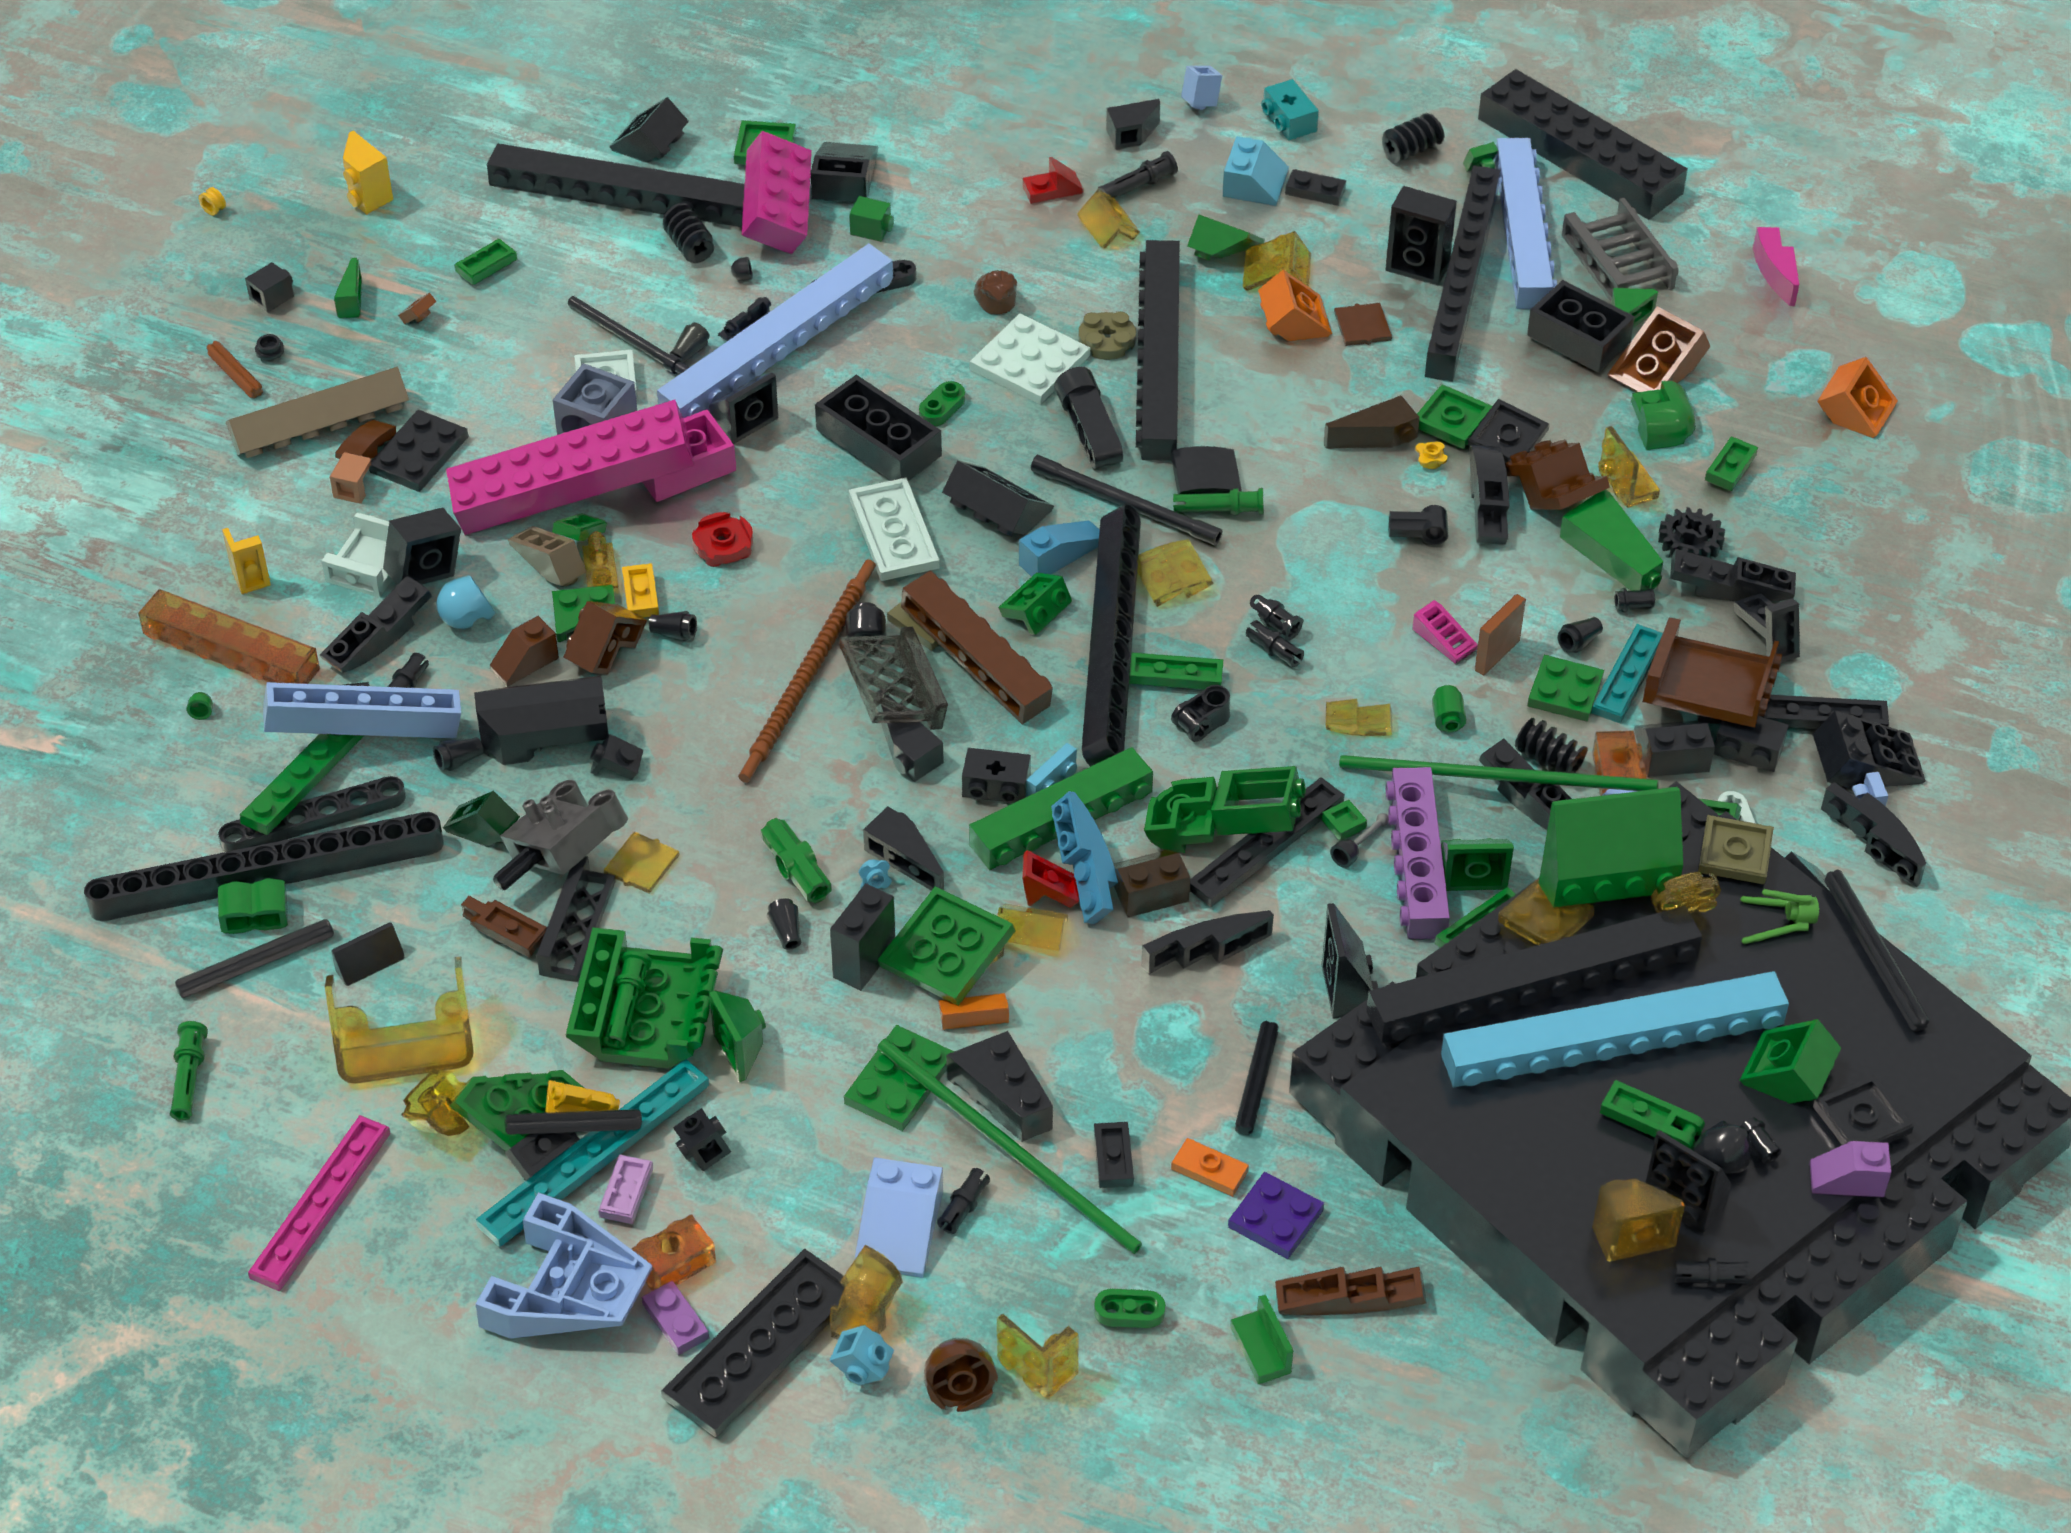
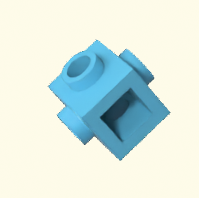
M863 1325L842 1331L829 1361L841 1370L849 1381L859 1386L882 1380L889 1370V1362L894 1349L883 1341L881 1335Z

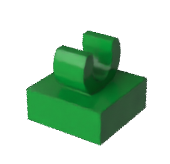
M1491 142L1470 148L1463 161L1466 171H1472L1473 166L1495 169L1494 159L1498 152L1495 143Z

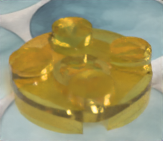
M1693 872L1665 882L1664 891L1658 895L1656 889L1651 895L1655 911L1659 913L1686 906L1689 913L1696 910L1699 912L1712 910L1717 906L1716 898L1721 893L1717 877L1709 873L1710 878H1703L1701 872Z

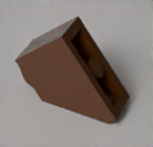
M539 616L532 618L512 629L490 663V669L507 687L559 659L556 633Z

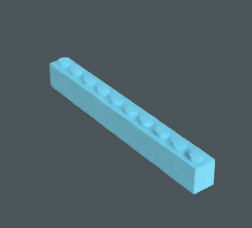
M1775 971L1445 1033L1441 1056L1453 1088L1465 1085L1474 1086L1480 1082L1496 1079L1506 1080L1517 1075L1532 1072L1542 1073L1548 1069L1564 1066L1574 1067L1580 1063L1595 1060L1605 1061L1616 1056L1632 1053L1641 1054L1647 1050L1663 1047L1673 1048L1680 1044L1694 1041L1704 1042L1720 1036L1740 1035L1747 1031L1762 1028L1772 1029L1784 1024L1789 1002Z

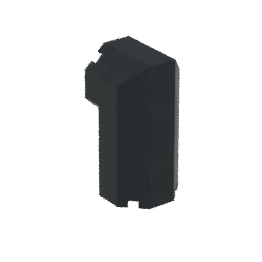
M601 676L474 692L483 754L489 756V753L496 757V761L502 765L529 762L534 757V752L538 748L541 751L544 747L605 740L609 736Z

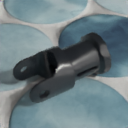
M1259 594L1251 597L1250 606L1258 612V616L1265 626L1275 628L1285 635V640L1290 641L1299 634L1304 622L1302 617L1289 613L1284 609L1285 606L1280 601L1267 600ZM1259 599V602L1255 604V600Z

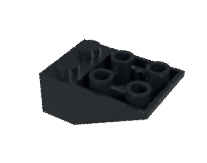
M823 142L814 155L810 173L812 199L855 203L859 196L868 198L878 146Z
M1834 711L1812 734L1827 782L1829 783L1835 782L1839 786L1852 789L1854 785L1864 784L1866 773L1879 772L1885 787L1923 784L1926 781L1910 733L1903 730H1897L1880 723L1858 718L1854 715Z
M1659 1130L1654 1140L1643 1196L1656 1207L1663 1208L1678 1217L1685 1225L1694 1227L1704 1233L1727 1205L1731 1183L1721 1167Z

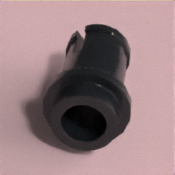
M1621 588L1614 595L1615 608L1617 610L1621 609L1622 612H1627L1628 609H1653L1655 606L1654 590L1627 591L1626 588Z
M1755 1117L1750 1118L1740 1127L1746 1129L1751 1139V1147L1759 1156L1763 1164L1771 1163L1780 1156L1782 1150L1766 1132V1124L1763 1121H1758Z

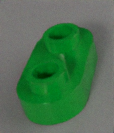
M954 381L940 384L920 403L919 416L935 427L944 424L964 405L965 388L960 383Z
M1105 1289L1095 1298L1094 1315L1105 1326L1153 1328L1164 1320L1166 1305L1163 1297L1155 1291ZM1109 1309H1114V1310H1116L1117 1312H1116V1313H1110V1312H1107V1310H1109ZM1150 1311L1153 1314H1143L1142 1312Z

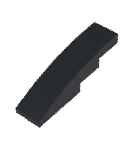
M1270 910L1235 914L1203 921L1170 932L1142 945L1141 966L1148 974H1151L1176 960L1184 969L1209 955L1220 963L1271 936L1274 914Z

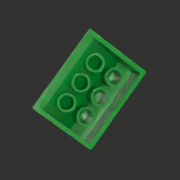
M1678 787L1552 802L1538 884L1553 908L1678 892L1683 870L1681 791Z

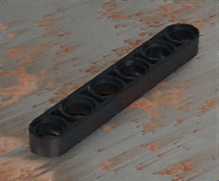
M388 776L301 801L268 835L240 824V819L226 823L218 832L221 848L223 851L228 852L283 841L396 808L406 798L404 783L398 777ZM388 788H395L399 790V792L393 796H385L382 794ZM358 797L368 799L365 804L358 806L351 803ZM327 806L337 808L331 814L320 813V810ZM296 815L305 817L302 822L297 824L288 822L291 817ZM237 833L242 835V838L236 842L226 841V838L231 834Z

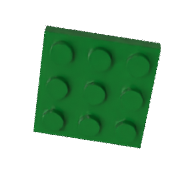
M935 886L882 953L878 962L881 968L959 1006L1016 930L1013 923Z

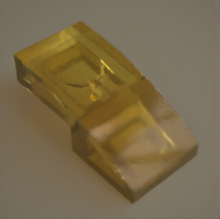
M1357 699L1326 702V729L1356 736L1392 735L1391 704L1359 707Z

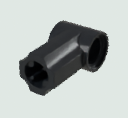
M1429 505L1421 512L1389 511L1388 537H1421L1429 545H1440L1448 539L1447 510L1440 505Z

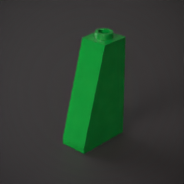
M1607 489L1593 495L1562 517L1560 538L1630 591L1655 589L1660 584L1664 561Z

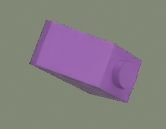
M1851 1141L1810 1160L1812 1193L1884 1197L1891 1175L1888 1143Z

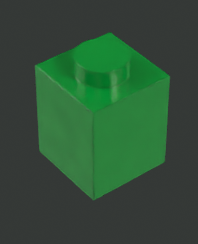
M859 196L849 213L850 235L882 242L886 233L891 232L894 225V216L891 215V203Z

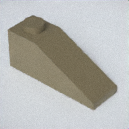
M531 526L508 539L509 544L551 583L569 586L578 580L577 577L586 573L576 544L572 539L535 526Z

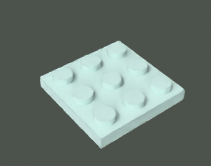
M1019 313L970 361V370L1041 405L1055 391L1054 383L1063 372L1079 367L1090 356V347Z

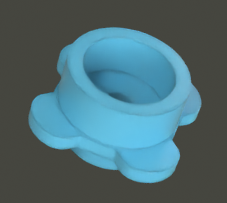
M875 859L866 861L858 871L862 879L860 888L865 883L877 889L889 887L892 882L888 876L889 863L886 860L879 861Z

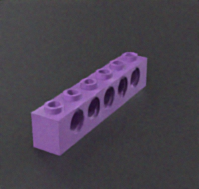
M1431 767L1393 768L1391 781H1386L1385 790L1386 800H1392V806L1388 808L1389 825H1395V830L1391 832L1392 850L1398 851V855L1394 856V873L1401 877V881H1397V899L1403 900L1404 906H1400V925L1406 926L1408 939H1436L1437 934L1449 927L1450 916Z

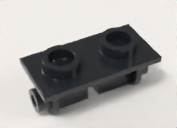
M758 297L747 308V312L742 311L732 320H728L725 323L724 329L718 333V336L729 341L768 314L771 301L767 297Z

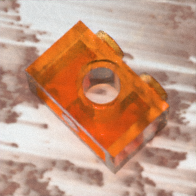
M1600 731L1595 733L1592 754L1596 775L1647 779L1645 767L1640 768L1642 747L1640 743H1636L1634 731ZM1598 788L1599 795L1602 796L1608 789Z
M692 1214L682 1220L672 1222L666 1229L652 1237L642 1239L636 1246L631 1248L652 1264V1271L645 1282L651 1291L670 1281L678 1285L716 1263L714 1242Z

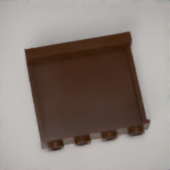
M1669 617L1647 675L1642 702L1755 728L1758 716L1765 717L1777 672H1779L1783 655L1777 653L1779 641H1774L1770 657L1679 637L1681 620Z

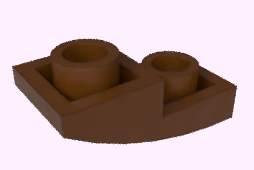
M371 420L363 424L339 446L335 452V458L340 459L345 452L373 459L378 454L377 446L384 445V442L391 440L396 434V426L377 420Z

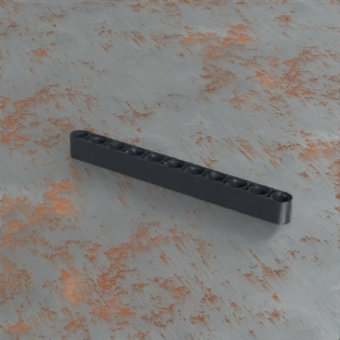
M1128 503L1104 515L1100 520L1082 736V755L1090 767L1124 751L1141 528V519L1137 510Z
M431 812L401 816L100 877L86 884L84 895L91 917L95 920L108 921L216 899L218 898L219 886L235 881L252 884L271 878L283 880L285 884L431 855L441 850L444 845L439 817Z

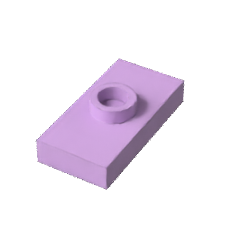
M619 1154L598 1210L599 1218L633 1224L653 1171V1161Z

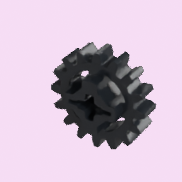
M1686 507L1685 513L1675 509L1674 516L1666 514L1665 521H1661L1658 542L1663 543V551H1671L1670 558L1675 549L1707 558L1710 556L1716 558L1719 550L1723 549L1725 540V529L1721 528L1722 522L1720 520L1712 521L1714 514L1710 513L1705 516L1700 508L1696 513L1692 512L1690 507Z

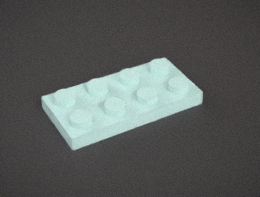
M907 478L849 489L851 505L873 562L876 564V570L881 581L940 569L939 558Z

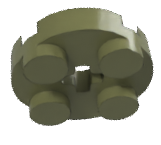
M1123 311L1115 313L1090 312L1084 316L1083 322L1079 327L1078 341L1090 347L1092 357L1102 360L1118 359L1125 356V351L1130 347L1131 350L1134 348L1136 329L1129 320V315ZM1104 334H1110L1111 336L1107 338Z

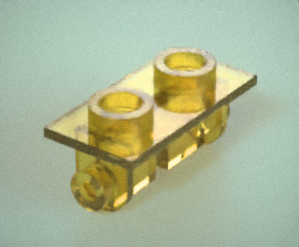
M592 532L588 538V545L582 546L587 587L613 585V588H619L612 542L606 543V538L601 532Z

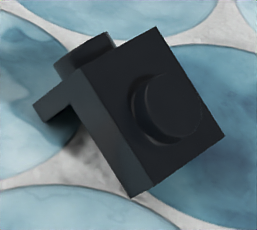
M609 734L603 743H597L591 752L590 760L593 761L590 773L597 775L605 767L632 780L638 774L643 749Z

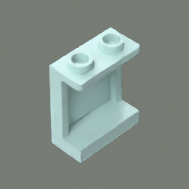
M356 513L353 517L355 529L337 555L327 553L322 559L325 581L380 598L392 581L383 569L389 521Z

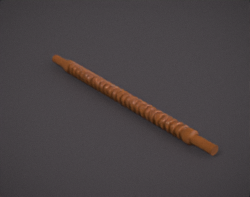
M866 560L855 579H851L848 582L839 601L832 609V613L825 621V625L818 633V637L811 645V649L807 652V656L801 662L800 668L796 670L793 680L789 682V686L782 694V699L774 707L770 718L767 719V724L763 726V730L760 731L756 742L749 749L750 756L738 775L742 782L748 783L760 763L765 761L770 755V750L773 749L777 738L781 736V731L785 729V725L789 721L788 719L792 717L796 706L799 705V700L803 698V694L806 693L810 682L813 681L814 675L820 669L821 663L825 661L828 651L832 649V645L846 625L845 617L847 612L860 601V597L865 593V584L876 567L872 560Z

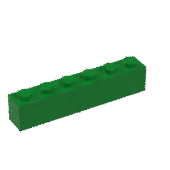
M1131 747L969 824V845L989 871L1000 865H1006L1013 859L1023 855L1027 850L1033 852L1040 846L1057 839L1051 806L1069 791L1077 794L1093 819L1096 820L1152 793L1153 771L1135 749Z

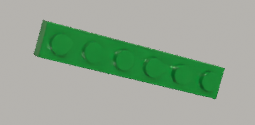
M319 734L239 814L240 824L268 835L365 735Z

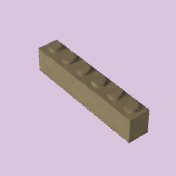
M397 366L226 421V425L236 454L241 455L245 453L247 459L263 454L262 448L272 444L274 449L291 445L290 439L300 435L303 440L319 436L318 430L325 427H330L332 432L347 427V420L358 418L360 423L375 418L374 412L385 409L387 414L403 409L402 403L408 401L409 397Z

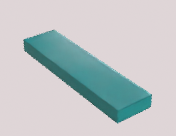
M1636 624L1592 706V714L1621 724L1651 667L1663 634L1662 632Z

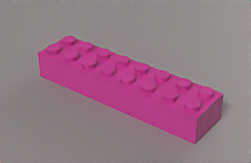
M671 400L447 468L446 472L453 513L464 535L693 467L694 461L685 421L676 400Z

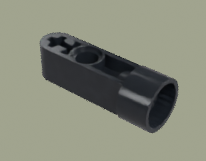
M1075 367L1063 372L1056 379L1054 389L1063 409L1069 414L1091 467L1094 469L1122 462L1123 450L1120 440L1100 398L1101 392L1091 370L1085 367Z

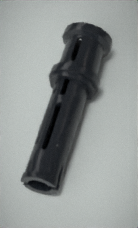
M1169 151L1161 153V157L1152 161L1146 160L1142 162L1140 168L1099 186L1097 190L1098 195L1104 203H1107L1146 183L1153 185L1158 182L1159 178L1165 175L1176 174L1178 171L1177 162Z

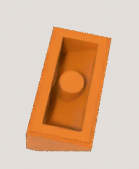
M1005 993L965 997L959 1006L947 1000H938L943 1030L1009 1023V1006Z

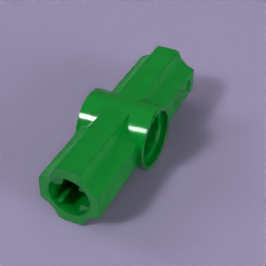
M774 818L768 821L765 827L760 830L761 838L775 856V862L784 879H791L807 902H814L816 904L825 900L826 896L832 891V885L817 865L815 854L807 841L801 842L785 819L779 820Z

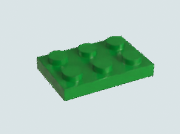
M895 1025L886 1038L937 1080H940L947 1071L946 1055L954 1052L899 1025ZM877 1050L845 1093L844 1104L903 1131L931 1092Z

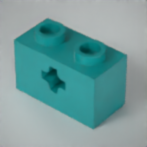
M1293 79L1264 88V97L1261 101L1263 113L1270 117L1276 129L1282 132L1288 141L1317 132L1319 110Z

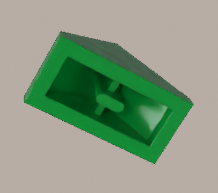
M1613 288L1611 305L1635 316L1634 328L1647 319L1655 310L1658 291L1655 289Z

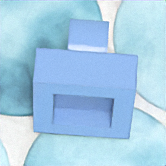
M1879 772L1866 773L1864 784H1857L1852 787L1854 795L1858 799L1868 792L1886 806L1888 794Z

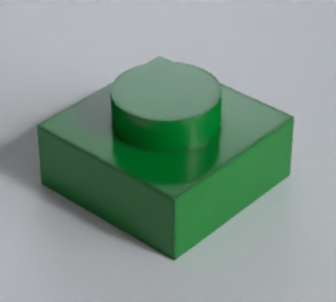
M1349 799L1322 812L1323 823L1339 841L1367 828V819Z

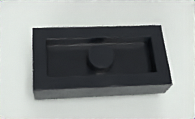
M1293 169L1286 184L1285 195L1339 206L1346 189V180Z
M1128 1122L1094 1123L1099 1188L1134 1186Z
M575 1132L529 1134L507 1150L505 1155L526 1181L580 1140Z

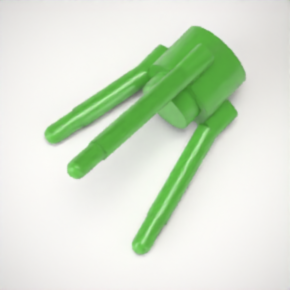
M1764 889L1762 894L1773 898L1741 897V902L1786 907L1787 920H1793L1795 923L1742 939L1743 944L1795 931H1808L1809 924H1816L1818 920V900L1816 897H1811V895H1796Z

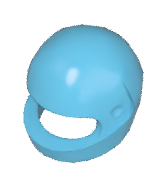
M470 575L454 579L445 584L437 597L436 606L439 616L447 625L453 628H471L477 619L485 618L490 620L496 614Z

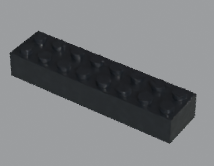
M1517 69L1481 93L1478 114L1480 121L1509 138H1530L1531 148L1536 149L1538 155L1619 202V199L1625 198L1639 215L1648 220L1684 193L1688 168Z

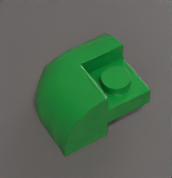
M1662 381L1659 390L1632 393L1631 404L1639 420L1638 432L1646 450L1684 444L1685 439L1693 434L1696 428L1694 409L1681 384L1673 381Z
M1214 777L1172 781V787L1164 790L1157 797H1151L1144 832L1151 843L1163 850L1185 853L1186 844L1213 842L1215 824L1211 807L1217 789Z

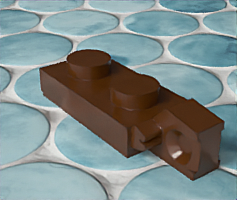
M468 896L461 904L462 916L468 919L471 923L470 925L476 928V930L529 958L540 947L547 927L497 900L493 902L488 901L484 904Z

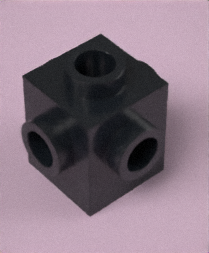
M702 1108L673 1127L680 1138L675 1143L686 1160L693 1157L702 1171H705L731 1153V1150L721 1137L727 1132L716 1116L709 1119Z

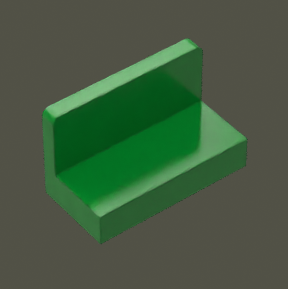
M1259 1296L1257 1311L1231 1319L1230 1328L1258 1385L1291 1374L1293 1362V1348L1267 1296Z

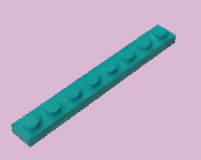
M687 1059L682 1061L619 1109L640 1110L642 1115L640 1129L590 1131L476 1218L477 1227L500 1248L524 1229L523 1219L538 1192L562 1200L617 1158L619 1154L621 1155L709 1087V1078Z

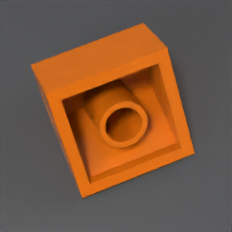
M1284 269L1258 289L1261 298L1260 306L1265 312L1267 319L1266 326L1272 334L1280 335L1287 341L1323 338L1332 334L1321 296Z
M1864 357L1839 366L1817 402L1833 424L1873 438L1880 432L1898 400L1869 359Z

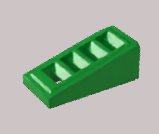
M357 257L350 259L334 297L338 318H355L361 315L362 275Z

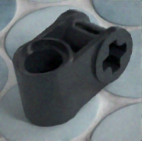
M1220 685L1207 687L1204 691L1188 701L1182 702L1175 708L1171 715L1172 723L1176 726H1181L1188 732V738L1191 741L1198 742L1202 740L1207 734L1229 721L1230 692Z

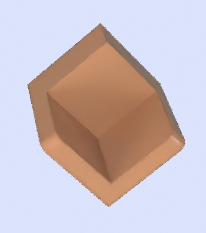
M343 453L329 476L333 498L362 503L366 496L363 478L371 466L370 458Z

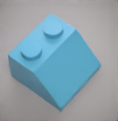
M1236 136L1224 169L1222 197L1277 206L1289 166L1264 141Z

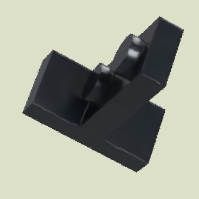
M1760 593L1734 602V612L1766 638V656L1770 657L1774 641H1779L1777 653L1783 654L1781 663L1800 657L1799 603L1792 598L1773 604Z

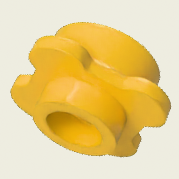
M1441 442L1417 444L1415 450L1419 453L1418 462L1420 465L1427 469H1436L1446 463L1448 457L1443 452L1444 444Z

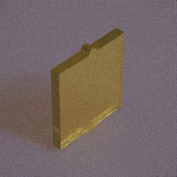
M633 832L603 871L605 874L615 875V879L623 882L624 886L630 885L650 894L678 858L679 851L660 843L659 839L653 840Z

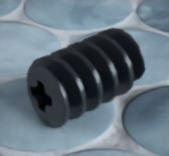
M1425 113L1420 117L1413 118L1411 121L1409 120L1403 124L1396 125L1394 128L1387 129L1382 136V146L1388 160L1396 164L1399 163L1400 159H1408L1409 155H1417L1418 151L1424 152L1427 148L1430 149L1436 144H1442L1445 134L1438 119L1430 113Z
M679 203L672 206L666 212L662 221L663 229L685 259L691 263H699L709 258L714 252L713 236L691 206L686 203Z
M1530 718L1517 735L1515 741L1516 750L1521 753L1525 752L1526 756L1529 759H1535L1537 764L1546 765L1548 771L1576 773L1584 762L1588 747L1582 746L1578 751H1575L1578 745L1577 740L1573 739L1566 745L1567 734L1562 733L1555 738L1557 734L1556 727H1551L1545 732L1547 727L1545 720L1535 725V718Z

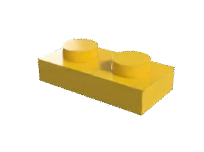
M652 563L622 567L627 609L641 617H651L652 614L659 615Z

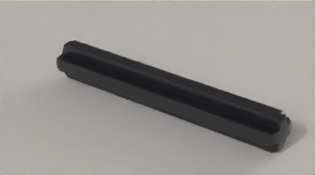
M1266 1020L1260 1025L1235 1123V1131L1239 1134L1250 1135L1254 1130L1278 1035L1279 1026L1275 1022Z
M638 1109L507 1114L504 1125L505 1131L509 1135L638 1130L641 1128L642 1115Z

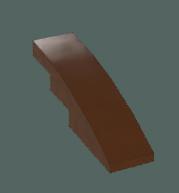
M1343 1266L1275 1281L1280 1315L1358 1314L1427 1304L1423 1274L1420 1267L1384 1273L1381 1266L1347 1274Z

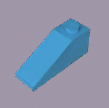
M1090 520L1042 526L1019 539V566L1031 577L1036 572L1053 574L1098 548L1100 529Z

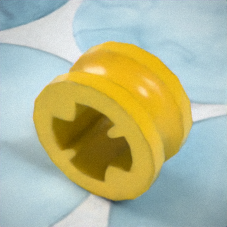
M214 187L208 188L206 193L203 192L198 196L201 207L209 215L214 216L219 210H223L226 207L223 195Z

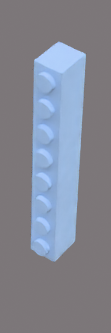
M1497 138L1496 147L1498 152L1494 160L1496 169L1501 170L1499 194L1516 309H1532L1557 285V280H1552V277H1554V261L1549 260L1551 258V242L1546 241L1548 239V223H1543L1545 220V204H1540L1542 202V186H1537L1540 178L1539 167H1534L1537 162L1536 149L1531 148L1530 138Z

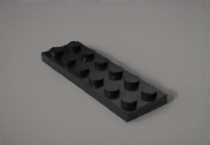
M804 1248L661 1390L662 1398L716 1438L859 1294L858 1285Z

